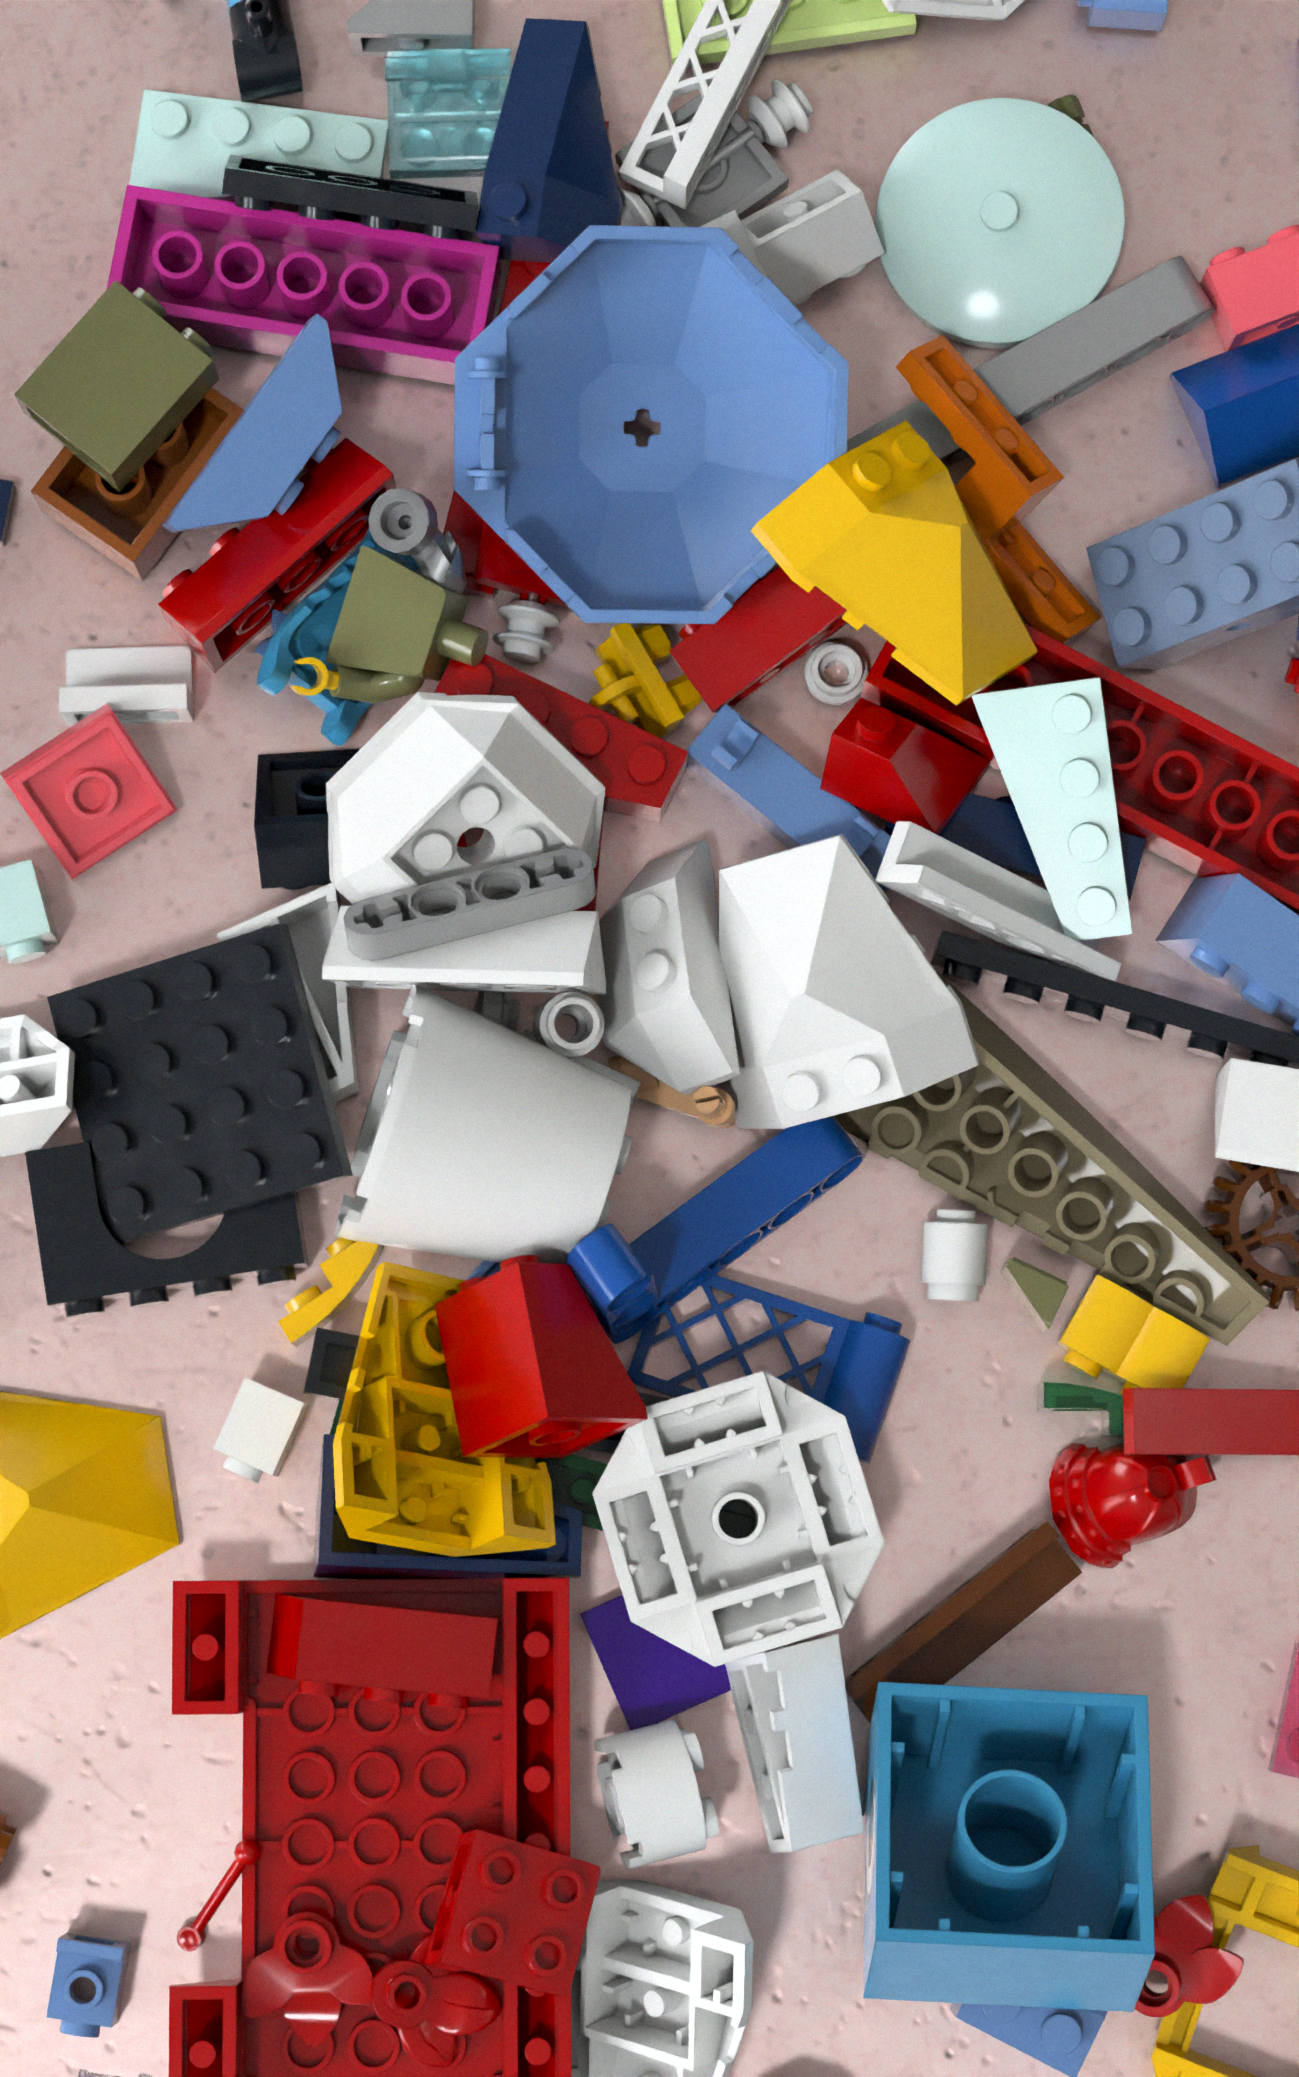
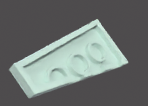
M144 89L129 185L223 201L235 200V195L222 194L225 166L230 155L383 178L390 133L389 120Z
M1094 677L976 693L971 696L1065 935L1080 941L1132 934L1101 678Z

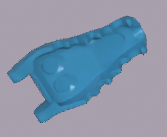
M368 528L358 547L322 584L304 597L284 618L274 632L260 665L257 685L270 695L279 693L287 683L306 689L313 687L317 681L315 668L309 664L293 663L295 660L303 657L319 659L325 664L327 670L332 671L337 666L325 662L361 545L393 554L420 569L412 556H404L384 550L374 541ZM324 689L316 695L305 696L326 713L321 727V734L337 746H341L347 741L360 717L372 705V703L332 697L328 689Z

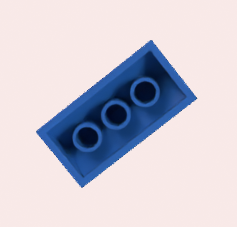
M1299 324L1170 374V380L1216 488L1299 457Z

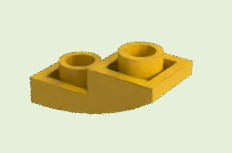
M341 1237L325 1249L330 1258L319 1264L333 1287L322 1293L319 1287L315 1285L284 1305L289 1315L279 1320L278 1323L291 1344L298 1347L315 1335L317 1327L323 1328L352 1300L375 1267L384 1245L348 1240Z

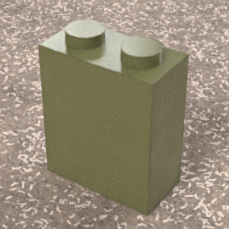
M115 280L14 395L24 414L120 492L217 383L219 376L214 361L211 359L215 351L199 334L189 327H186L180 333L163 319L167 314L166 310L148 292L138 287L131 293Z

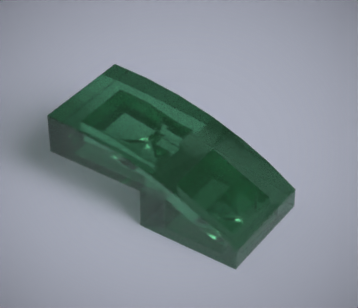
M1043 1382L1037 1385V1411L1101 1412L1102 1437H1124L1122 1395L1093 1387L1068 1383Z

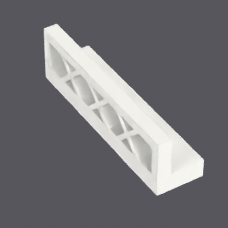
M706 0L618 171L619 179L686 210L792 0H753L746 16L731 21L726 11L724 0ZM716 14H718L721 24L710 27ZM726 36L729 49L719 69L703 74L696 56L700 45ZM691 66L694 77L683 80ZM699 89L703 100L692 122L676 127L669 109L673 98ZM663 119L667 130L656 133ZM672 142L675 155L664 174V179L638 167L647 150Z
M911 821L896 822L875 882L1021 954L1116 981L1122 963L1096 951L1100 938L1076 941L1066 936L1047 890Z

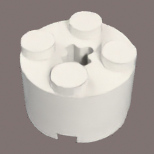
M669 1720L595 1739V1750L608 1754V1761L596 1764L597 1773L613 1837L626 1834L627 1843L631 1848L629 1851L619 1853L627 1869L705 1850L707 1839L719 1836V1825L712 1800L709 1796L701 1797L695 1777V1772L704 1770V1763L700 1745L694 1731L686 1733L684 1728H678L674 1720Z

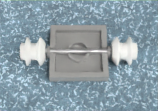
M774 79L771 81L772 97L764 101L756 95H751L748 99V115L750 120L745 123L739 113L735 112L686 210L636 186L634 187L641 196L619 188L623 205L620 226H656L655 218L658 217L665 227H700L733 210L736 211L741 221L788 188L789 179L762 143L765 141L770 145L785 149L788 146L787 131L793 127L805 134L810 131L807 117L813 113V110L805 94L795 83H790L786 86L780 80ZM701 94L671 114L676 127L692 122L703 100ZM664 120L661 121L656 133L667 130ZM634 141L615 153L616 163L619 167H621ZM672 142L647 150L638 167L664 179V174L675 155Z

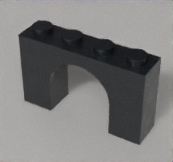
M90 1142L25 1152L47 1305L56 1310L65 1308L66 1318H80L105 1313L104 1302L129 1298L130 1308L159 1305L169 1302L167 1291L193 1287L194 1297L225 1294L233 1291L231 1281L257 1277L258 1287L286 1284L296 1281L295 1270L310 1268L298 1192L225 1213L215 1233L196 1250L176 1258L152 1259L129 1251L108 1230L99 1204Z

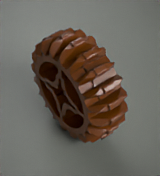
M1229 1160L1226 1166L1236 1182L1220 1176L1212 1180L1210 1186L1216 1193L1224 1197L1225 1201L1207 1200L1203 1203L1202 1211L1204 1213L1220 1218V1224H1211L1204 1228L1214 1238H1221L1224 1251L1230 1254L1260 1287L1266 1288V1293L1271 1297L1270 1303L1265 1307L1266 1309H1278L1282 1302L1283 1293L1287 1292L1288 1304L1291 1310L1299 1312V1277L1284 1276L1269 1271L1261 1266L1249 1253L1264 1247L1276 1248L1285 1255L1289 1264H1295L1299 1271V1239L1295 1241L1290 1232L1281 1235L1277 1232L1266 1238L1261 1236L1262 1233L1275 1227L1276 1221L1283 1218L1277 1213L1279 1209H1282L1287 1217L1295 1215L1299 1217V1199L1292 1194L1287 1184L1281 1185L1277 1174L1299 1176V1172L1251 1164L1252 1168H1250L1244 1162ZM1258 1181L1264 1194L1259 1197L1264 1210L1263 1220L1258 1227L1240 1234L1239 1213L1242 1201L1250 1187ZM1299 1229L1294 1231L1297 1235H1299Z

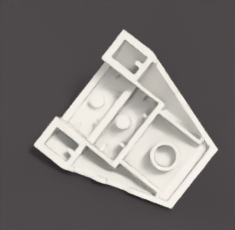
M843 834L727 866L719 870V952L728 982L740 1076L723 1083L726 1092L735 1102V1121L738 1129H784L899 1099L980 1064L961 1000L950 985L946 986L931 966L924 956L925 949L914 934L910 936L888 905L890 900L879 884L875 882L874 877Z
M599 1880L571 1985L572 2077H729L752 2008L753 1939L742 1910L641 1880Z

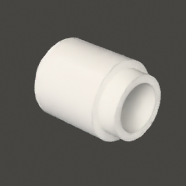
M565 992L550 998L540 1006L533 1021V1033L536 1042L570 1059L582 1056L593 1050L600 1042L604 1032V1017L600 1007L592 998L579 992ZM560 1015L570 1016L576 1023V1032L570 1039H562L556 1033L554 1022Z
M937 1209L936 1222L923 1223L921 1283H928L927 1299L979 1301V1285L986 1286L988 1224H975L976 1211Z

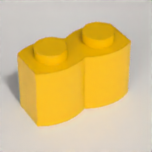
M1097 1274L1091 1281L1056 1344L1068 1351L1062 1361L1075 1370L1097 1380L1100 1372L1103 1371L1124 1383L1119 1392L1123 1396V1389L1184 1388L1211 1339Z

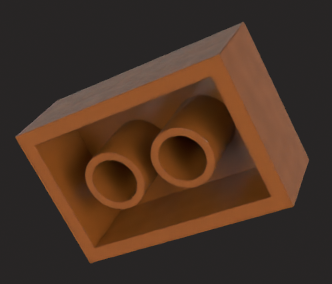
M211 388L120 492L67 448L63 447L32 488L31 493L43 513L143 582L179 533L170 532L162 524L244 410Z

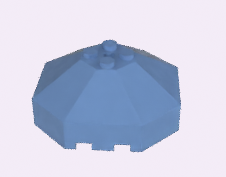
M589 225L455 358L454 490L572 612L585 623L715 624L758 578H762L777 563L754 536L751 529L828 462L847 453L849 363L802 317L803 314L767 276L764 277L738 249L739 246L722 228ZM638 409L648 410L649 420L659 422L660 424L659 434L649 436L648 444L644 447L636 446L635 436L625 434L623 428L625 421L635 420L636 410Z

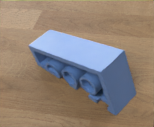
M1239 873L1194 878L1155 941L1237 992L1254 1007L1283 1021L1291 1027L1293 1034L1299 1036V916Z

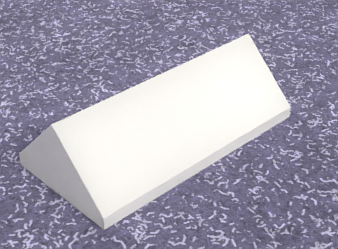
M340 906L322 965L323 980L351 988L411 990L416 985L429 990L526 993L579 992L582 994L606 995V975L598 911H569L391 958L372 961L354 956L349 950L344 926V915L351 906ZM446 908L436 909L424 915L440 916L453 910Z
M1231 1058L1220 1069L1215 1080V1158L1299 1172V1069Z

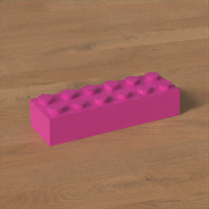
M127 185L107 289L115 280L131 293L138 287L142 288L166 310L167 314L163 317L166 322L180 333L186 327H189L208 344L278 356L284 355L308 319L317 313L328 322L334 365L454 385L455 358L493 321L502 270L499 246L437 238L404 230L377 229L361 225L360 223L338 219L333 221L318 220L299 216L295 212L272 209V211L252 210L235 206L234 202Z

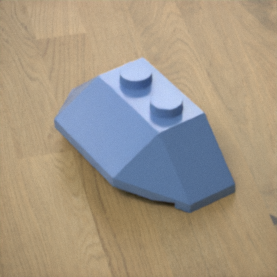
M317 313L308 319L195 480L162 524L163 527L174 533L259 520L268 517L273 509L283 515L304 487V483L296 478L310 457L320 463L341 434L339 430L333 427L342 413L327 320Z

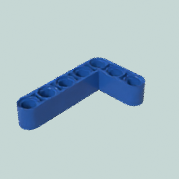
M834 1116L788 1127L630 1244L612 1223L607 1224L580 1241L570 1251L566 1262L605 1333L613 1343H621L649 1325L843 1181L863 1162L865 1155Z

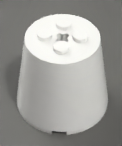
M414 985L405 1001L401 1014L409 1017V1028L406 1034L396 1030L393 1031L351 1161L352 1174L360 1177L355 1198L347 1195L343 1196L338 1212L335 1235L348 1240L497 1263L516 1256L537 1255L539 1256L540 1263L567 1264L566 1258L570 1251L586 1236L606 1225L611 1207V1200L607 1199L614 1173L621 1174L631 1145V1137L625 1136L631 1102L630 1088L429 989Z

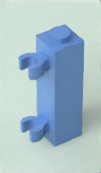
M725 703L687 748L686 751L689 752L688 768L788 849L843 834L871 875L876 879L891 836L849 802L820 789L821 780ZM879 884L884 893L889 890V888Z

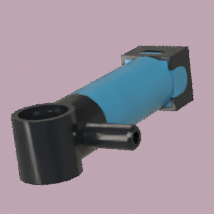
M227 0L233 37L235 67L242 102L303 94L290 0Z

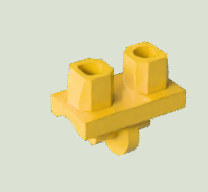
M620 623L612 627L609 631L611 636L595 650L602 665L597 667L592 673L602 690L590 699L589 704L605 712L613 709L618 718L630 724L635 722L638 728L666 740L679 723L702 702V697L685 674L666 683L660 676L655 665L666 661L671 655L669 652L671 642L660 624L656 623L633 629L630 623Z

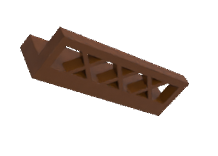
M1040 1521L844 1679L846 1694L870 1724L878 1682L944 1685L1083 1573L1056 1540L1059 1535L1048 1521Z

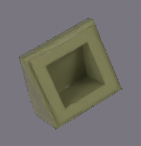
M1016 1257L1010 1258L1004 1263L1000 1272L1041 1332H1045L1050 1328L1069 1286L1066 1285V1281Z

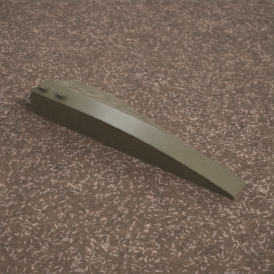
M936 971L946 986L950 985L962 1002L980 1064L908 1096L834 1115L835 1119L845 1131L867 1142L866 1148L886 1159L892 1156L919 1171V1177L1010 1227L1016 1224L1042 1239V1245L1062 1256H1065L1066 1253L1071 1254L1100 1270V1276L1121 1287L1125 1284L1151 1298L1153 1306L1227 1346L1270 1303L1271 1297L1101 1123L989 1017Z

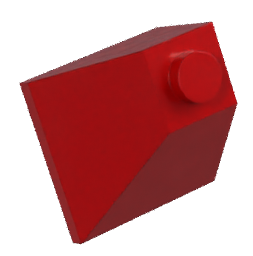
M860 698L831 735L820 789L895 825L897 821H911L939 835L987 772L990 760L886 708Z

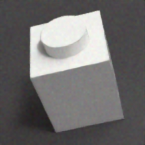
M245 1377L213 1447V1450L227 1455L223 1468L257 1483L263 1471L278 1477L309 1405Z

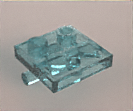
M466 48L387 52V57H385V81L387 82L390 179L484 177V171L511 75L510 48L467 50Z

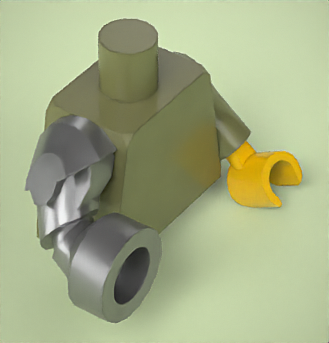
M404 488L390 489L377 498L371 507L368 518L369 531L379 546L384 550L404 556L411 555L420 569L393 554L361 545L325 662L337 666L331 671L327 670L323 662L313 657H303L295 660L293 663L309 664L317 672V681L309 689L290 685V688L295 693L311 696L322 692L324 689H328L332 697L378 704L417 693L425 679L440 681L450 659L471 666H477L481 662L488 645V632L485 629L462 622L468 605V596L463 593L466 587L464 558L449 531L447 530L444 536L438 529L437 512L432 502L423 494Z

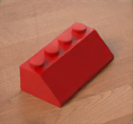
M345 438L334 449L332 447L320 463L311 457L303 467L305 474L299 479L304 483V487L283 515L273 509L268 517L252 520L241 531L237 527L228 530L210 548L211 558L194 573L190 569L182 571L164 588L162 595L165 598L158 604L164 619L214 673L221 669L271 624L273 609L284 613L358 547L369 528L368 518L372 505L380 495L390 489H396L393 473L383 463L348 438Z

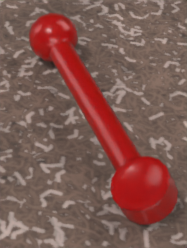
M250 1839L243 1840L236 1845L234 1851L235 1860L194 1922L187 1923L178 1931L177 1942L183 1950L192 1952L204 1943L206 1939L205 1927L244 1868L258 1861L260 1848L255 1841Z

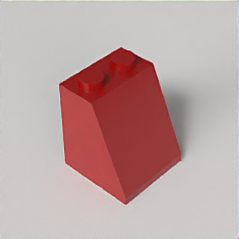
M537 1255L512 1257L500 1263L501 1271L491 1276L466 1280L458 1285V1293L435 1304L463 1457L563 1458L648 1419L644 1402L568 1264L540 1263L539 1256Z

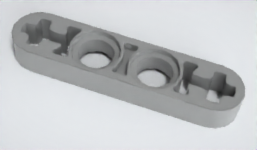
M561 849L366 898L354 903L347 909L344 915L348 948L354 956L372 961L387 959L579 909L591 902L596 894L593 862L584 852L574 849ZM509 892L517 894L508 899H488L490 896L499 893ZM445 908L453 910L440 916L424 915L436 909Z

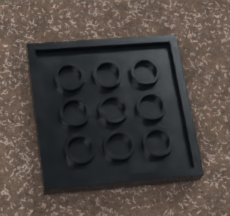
M275 924L47 997L57 1038L75 1053L73 1101L83 1141L90 1142L103 1220L112 1236L120 1244L353 1176L288 925Z

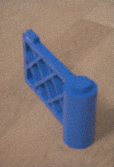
M717 1274L701 1285L712 1306L711 1309L680 1324L677 1323L671 1309L665 1312V1315L671 1326L670 1329L656 1335L663 1314L642 1329L628 1375L633 1384L673 1398L696 1392V1390L680 1385L696 1377L701 1389L709 1388L702 1373L734 1357H737L746 1376L753 1374L743 1353L777 1336L793 1369L776 1378L786 1383L798 1377L806 1395L844 1415L860 1462L868 1464L871 1462L911 1342L909 1339L899 1335L903 1324L887 1317L866 1312L863 1322L849 1320L718 1276ZM712 1289L735 1297L718 1304ZM745 1301L762 1305L773 1328L739 1345L723 1312ZM772 1309L795 1317L779 1325ZM717 1316L732 1349L698 1365L683 1332ZM806 1321L831 1328L832 1332L825 1353L799 1365L784 1332ZM676 1336L692 1369L668 1381L643 1373L651 1349ZM820 1366L811 1389L804 1373Z

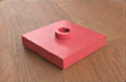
M108 703L0 773L72 880L178 811Z

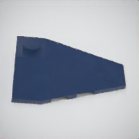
M526 18L484 171L475 231L483 244L499 246L501 260L552 263L589 225L620 226L623 205L620 189L616 183L611 156L610 136L605 125L600 98L599 78L589 26L586 21Z
M324 1434L316 1508L313 1578L357 1580L580 1578L582 1511L553 1500L556 1545L545 1549L451 1557L349 1538L336 1510L333 1457L335 1435Z

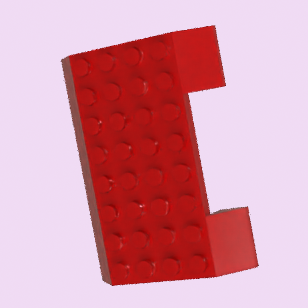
M569 1578L173 1581L172 1715L243 1713L242 1841L249 1839L255 1841L260 1848V1856L255 1864L247 1865L242 1871L241 1978L169 1986V2077H572L571 1989L568 1996L559 1998L469 1971V1975L477 1977L492 1990L501 2005V2012L490 2025L481 2031L466 2035H454V2057L451 2065L447 2067L429 2066L419 2063L410 2057L403 2049L397 2028L380 2020L375 2014L371 2003L365 2005L342 2003L341 2012L335 2027L328 2037L318 2047L314 2048L308 2046L293 2031L284 2017L282 2008L262 2017L246 2018L241 2003L244 1975L249 1964L254 1958L273 1948L274 1937L280 1925L287 1918L299 1912H316L327 1917L336 1927L340 1943L361 1953L367 1960L372 1970L373 1979L377 1972L386 1964L396 1960H408L419 1942L433 1934L459 1834L478 1829L571 1857ZM283 1594L303 1598L338 1600L497 1618L489 1699L468 1697L467 1709H453L427 1705L429 1693L404 1691L403 1703L363 1699L364 1687L342 1684L339 1687L338 1697L298 1693L300 1680L266 1673L275 1595ZM311 1933L298 1935L296 1939L297 1951L304 1957L317 1955L320 1948L317 1937ZM410 1982L401 1983L395 1990L394 1998L399 2007L410 2005L415 1998V1988Z

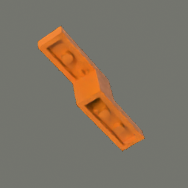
M944 335L909 351L898 363L896 369L910 384L914 395L920 401L927 404L950 431L954 442L976 462L955 485V488L1014 605L1028 620L1030 627L1065 645L1085 634L1101 617L1021 524L1064 479V476Z

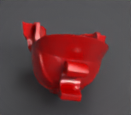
M1071 1443L1055 1460L1049 1478L1052 1519L1072 1552L1088 1564L1100 1568L1113 1569L1123 1561V1555L1132 1551L1131 1545L1162 1537L1181 1528L1191 1518L1196 1508L1197 1486L1217 1479L1209 1455L1188 1461L1185 1455H1124V1443L1114 1445L1102 1451H1099L1098 1447L1087 1448L1085 1444Z

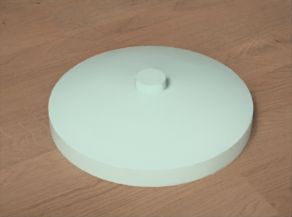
M988 98L968 102L939 114L918 129L905 142L894 157L882 182L877 200L875 226L885 253L880 256L884 273L893 291L911 314L931 330L944 335L948 339L979 348L1002 349L1016 346L1100 298L1113 277L1119 262L1124 238L1125 210L1122 189L1109 157L1095 138L1079 123L1066 114L1037 102L1016 98Z

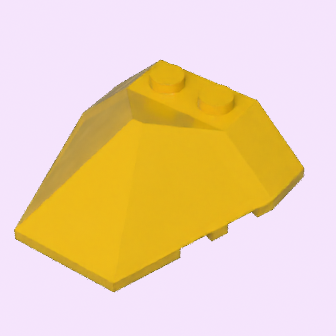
M907 420L828 462L751 529L754 536L792 581L808 593L816 586L847 610L842 616L843 620L856 630H859L864 624L869 626L896 647L891 654L894 659L956 706L1022 665L1038 652L952 482L948 469Z
M386 1261L377 1266L333 1441L336 1510L349 1538L451 1557L545 1549L556 1545L552 1482L545 1462L536 1464L534 1458L463 1457L435 1304L458 1293V1285L466 1280Z
M0 1391L1 1640L101 1585L109 1583L181 1545L161 1416Z

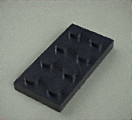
M230 155L225 166L222 194L235 195L234 205L241 208L272 211L274 201L298 205L297 215L302 217L333 221L336 217V211L361 214V225L385 230H398L399 220L423 224V234L454 240L461 238L462 230L475 232L479 208L477 192Z

